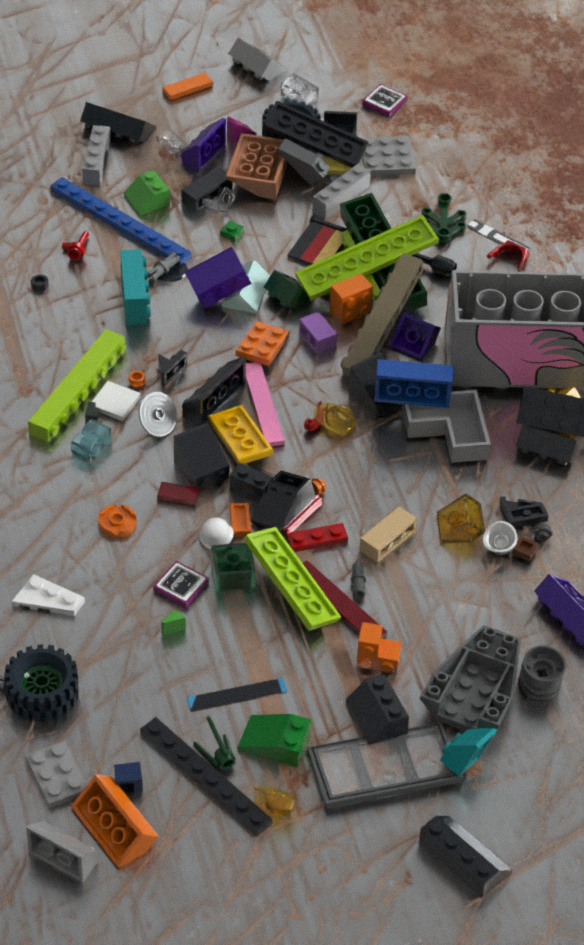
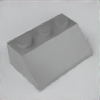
M239 37L228 53L233 57L232 61L238 65L242 63L245 70L250 73L252 71L255 72L254 76L260 80L264 78L270 81L287 70L286 67Z
M41 821L29 824L26 827L28 852L83 882L98 864L97 850L93 846L78 841L71 834L67 835L55 825H49Z

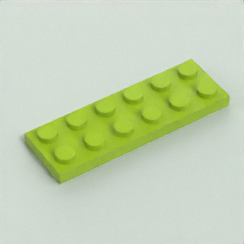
M276 527L245 536L243 540L308 631L336 623L340 620V614Z

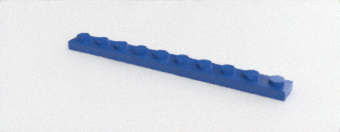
M61 177L50 185L52 192L165 258L172 252H175V257L178 255L180 261L177 262L179 265L192 258L191 251L67 179Z

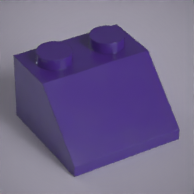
M403 312L390 346L423 360L434 346L441 327Z

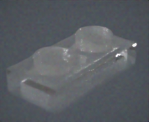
M171 129L157 135V141L175 158L181 156L182 150L189 146Z

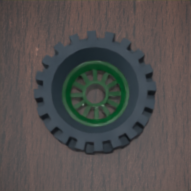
M38 644V649L28 646L26 647L27 652L18 651L17 658L12 656L9 659L10 665L6 664L5 691L11 709L15 708L17 715L23 712L24 718L27 720L31 716L34 717L35 721L39 722L41 717H46V721L52 720V715H56L59 718L62 716L63 710L66 713L71 710V705H75L76 697L79 694L75 660L72 661V656L69 653L64 656L63 649L58 648L55 651L53 645H48V649L43 648V644Z

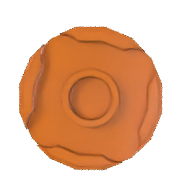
M109 505L98 516L99 529L109 537H125L131 534L137 525L136 513L126 505Z

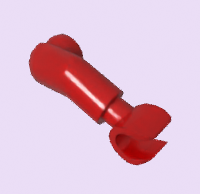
M322 401L318 403L315 418L311 420L308 418L304 422L306 431L311 432L323 426L325 414L328 412V403L323 409L321 408Z

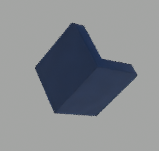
M140 762L114 765L115 780L118 785L133 783L134 793L143 792Z

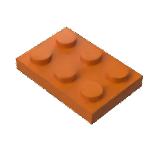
M256 321L237 347L235 356L244 357L247 360L270 366L289 338L290 331Z

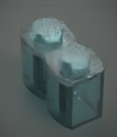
M93 419L89 420L82 431L73 438L71 452L92 461L100 455L105 445L110 444L112 440L111 428Z

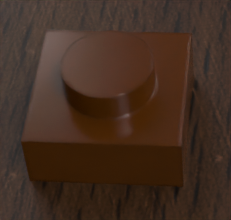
M521 536L513 548L512 554L530 561L537 551L539 543Z

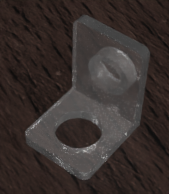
M225 187L218 201L202 199V203L208 210L214 213H227L235 199V195ZM226 194L229 195L228 203L224 202V197Z

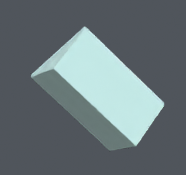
M252 260L243 265L252 284L224 298L222 307L257 314L266 289L263 287L270 275L255 260Z

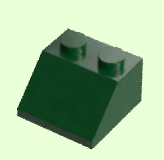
M275 269L263 287L269 291L267 294L270 297L281 300L280 304L287 309L289 307L297 309L310 301L305 289H303L298 280Z

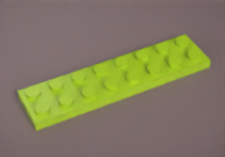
M421 215L296 271L295 274L312 301L330 293L331 285L362 274L364 277L394 264L397 259L401 258L403 253L412 256L438 244L439 238L425 217Z

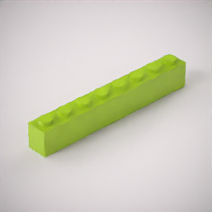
M105 329L29 419L28 429L30 435L49 442L53 436L57 435L61 426L66 424L71 414L77 411L80 403L87 399L90 391L95 389L100 379L106 376L109 368L114 366L119 356L125 353V336Z

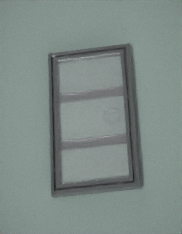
M441 722L408 728V734L371 745L368 744L365 737L307 747V753L326 808L463 782L462 775L458 776L440 761L444 754L442 749L449 742Z

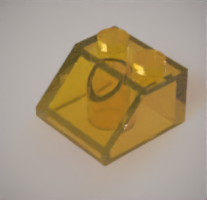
M467 493L437 511L440 541L442 543L472 542L485 532L481 503Z

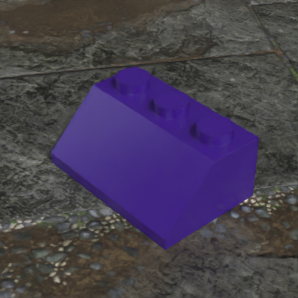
M225 118L208 125L191 141L187 148L182 150V166L200 172L226 145Z
M233 247L185 271L204 309L252 284Z

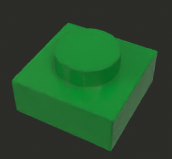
M229 220L220 230V236L235 242L244 232V226Z

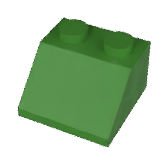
M155 170L138 175L124 192L125 198L139 216L170 206V189Z

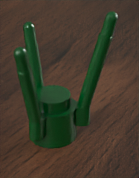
M207 716L209 726L220 747L215 751V758L197 741H194L193 744L212 762L215 768L219 766L220 769H228L235 763L236 759L232 753L226 734L223 735L226 746L224 747L211 717Z

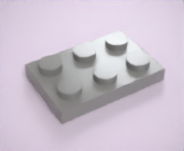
M65 741L25 755L26 762L49 808L77 799L87 786Z

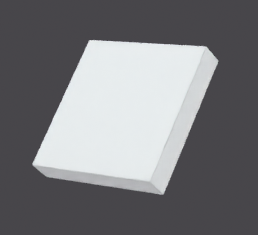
M107 381L92 402H96V410H99V413L123 421L141 398V393Z

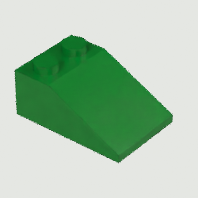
M294 714L251 715L237 750L298 767L311 734V719Z

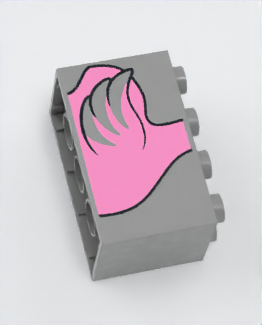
M452 270L445 333L447 365H453L452 386L470 388L472 386L496 387L499 389L527 386L541 390L545 388L568 389L575 387L576 390L584 389V273Z

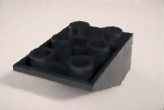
M282 470L279 471L269 481L250 520L251 523L267 528L276 527L281 532L316 497L311 479Z

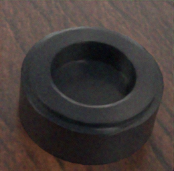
M35 275L31 278V287L35 291H44L49 287V280L45 275Z

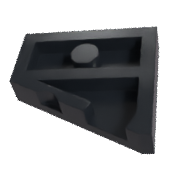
M504 496L500 497L499 503L509 524L513 527L548 521V513L542 502H529L523 499L513 502L507 501Z

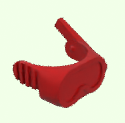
M507 240L487 255V258L491 259L493 256L497 258L502 251L518 252L522 255V260L518 265V269L521 270L524 263L528 260L530 253L526 248Z

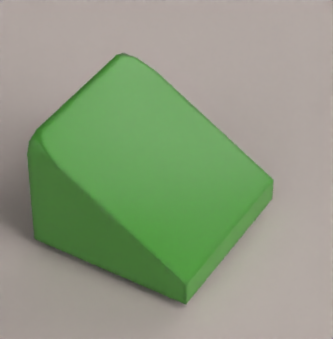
M173 610L161 621V633L163 636L186 629V617L176 610Z

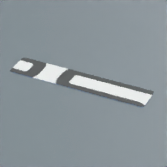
M473 219L467 225V227L500 244L509 240L527 250L530 249V247L476 219Z

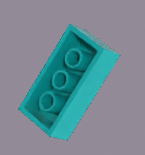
M142 249L120 250L126 326L147 325V317H151L150 306H147L150 304V293H146L149 292V283L145 281L148 279L147 268H143L146 267V256H142Z

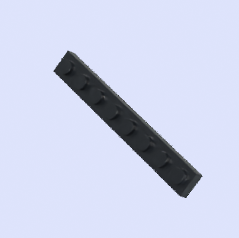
M157 717L140 728V734L253 834L258 836L273 824V819Z

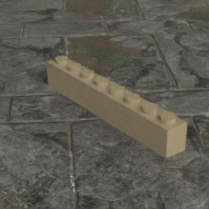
M403 253L401 258L396 260L392 273H389L385 287L382 286L380 289L378 300H375L372 304L371 313L366 315L362 329L360 328L356 334L355 342L349 346L347 357H344L341 361L340 366L342 367L343 376L350 378L351 366L379 353L423 271L422 259Z

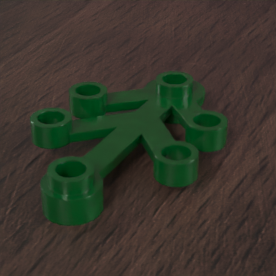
M448 193L438 195V205L441 207L440 217L428 207L423 208L421 214L425 217L441 243L449 242L454 233H462L466 230V223L463 222L466 219V211L458 210L454 215L447 218L448 207L451 205L452 200L451 195ZM431 220L437 223L440 226V228L433 225ZM458 220L455 226L447 228V226Z

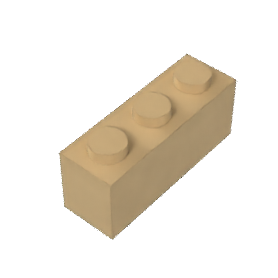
M400 506L394 511H390L370 531L363 533L360 538V551L378 563L416 531L417 518Z

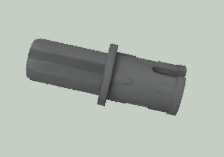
M359 561L352 564V595L355 598H363L365 596L366 577L364 576V564Z

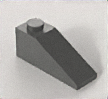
M284 139L276 149L311 186L324 178L330 169L320 156L287 139Z

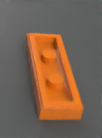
M205 72L162 87L163 93L170 100L211 87L213 86V80Z

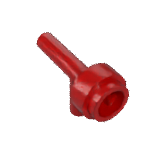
M84 231L78 242L62 243V249H67L68 257L71 260L77 261L83 258L86 252L84 244L89 237V232Z

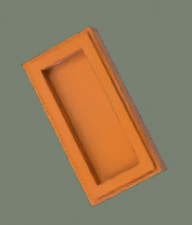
M249 503L229 504L230 522L234 532L233 537H245L247 534L252 533Z

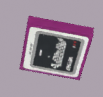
M379 84L362 100V105L390 117L407 101L408 96Z
M175 561L153 586V591L187 608L209 583V578Z

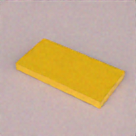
M242 405L208 415L209 423L237 464L249 463L273 455V448Z

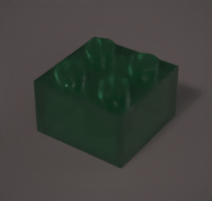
M245 542L211 545V565L216 591L256 587L253 553Z

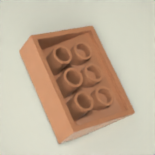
M241 133L226 174V179L259 197L276 199L288 165L287 160L276 150L284 139Z

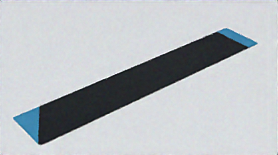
M283 678L195 695L187 697L190 710L195 711L287 692V688Z

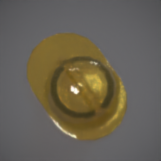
M322 403L315 408L314 418L322 426L342 436L350 435L355 431L356 420L348 406Z
M268 786L253 787L255 790L264 793L266 808L272 814L278 816H289L294 808L296 796H301L300 794H291Z

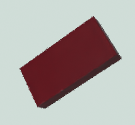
M161 481L157 500L195 506L199 488Z

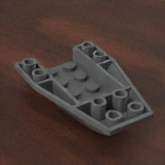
M483 625L435 669L420 696V700L437 721L460 730L498 729L513 701L521 638Z

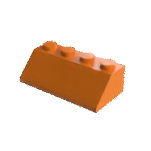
M95 775L71 805V808L117 867H122L146 853L159 837L111 776Z

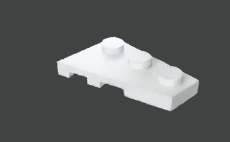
M34 574L12 600L13 607L23 605L29 606L33 610H38V608L49 609L52 613L75 616L85 603V597Z

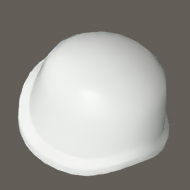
M213 517L203 523L199 537L204 547L209 550L219 551L230 544L234 532L233 528L224 519Z
M505 521L492 523L483 535L484 546L498 555H505L511 552L518 540L515 528Z

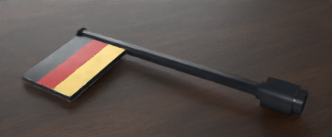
M312 216L309 220V226L289 251L288 257L309 265L338 253L343 246L342 240H344V237L341 233L346 231L347 228ZM419 253L412 255L422 259L423 263L430 265L432 272L447 277L452 276V270L457 269V263L454 260L440 255H436L433 258Z

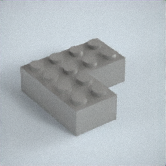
M477 390L451 392L449 408L402 404L401 412L407 438L445 435L451 463L489 460L491 444Z

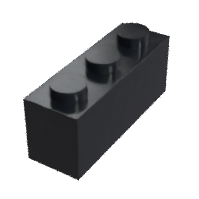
M218 166L181 189V203L197 212L232 190L233 182L226 179L227 172Z

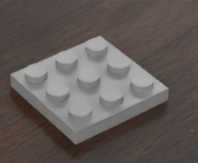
M409 136L362 138L369 141L362 156L364 168L371 171L370 176L416 173Z

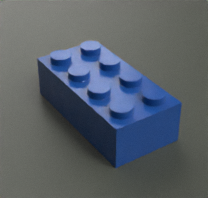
M378 359L374 402L449 408L453 365Z

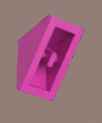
M228 116L227 137L236 145L241 133L257 134L248 125Z

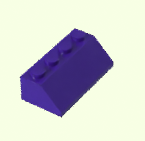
M548 574L534 590L538 595L537 599L544 606H548L551 609V615L558 620L560 619L563 622L562 626L564 629L573 633L576 636L575 640L584 646V596L567 579Z

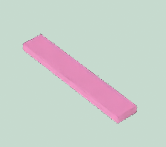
M257 362L247 363L245 379L261 432L271 447L285 445L284 436L262 366Z

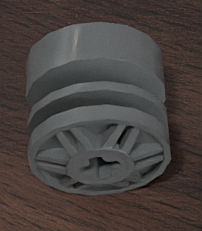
M538 645L530 648L525 653L518 677L519 687L522 692L535 700L546 701L554 698L559 693L566 670V661L563 655L555 648L547 645Z

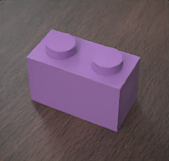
M319 312L300 318L299 332L317 354L336 347L337 332L334 328L332 329L327 319L322 317Z

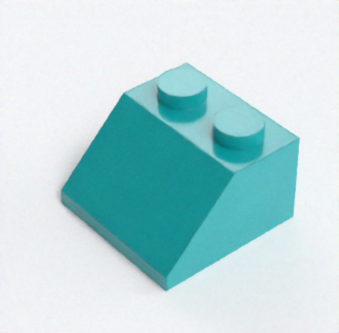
M495 728L468 729L463 734L458 733L452 742L449 741L442 749L444 754L440 761L458 776H461L480 758L497 730Z

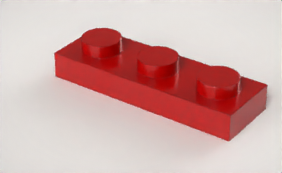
M339 523L286 533V539L292 550L298 552L347 543L348 535L344 524Z

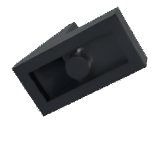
M180 350L170 360L158 354V368L161 384L164 387L187 366V352Z

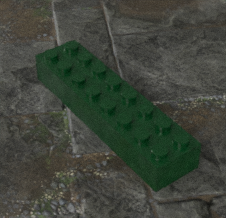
M373 193L340 203L341 219L355 245L392 229ZM395 263L372 273L379 289L382 286L385 287L387 277L390 272H393ZM420 278L399 315L403 314V312L407 313L427 306V291Z

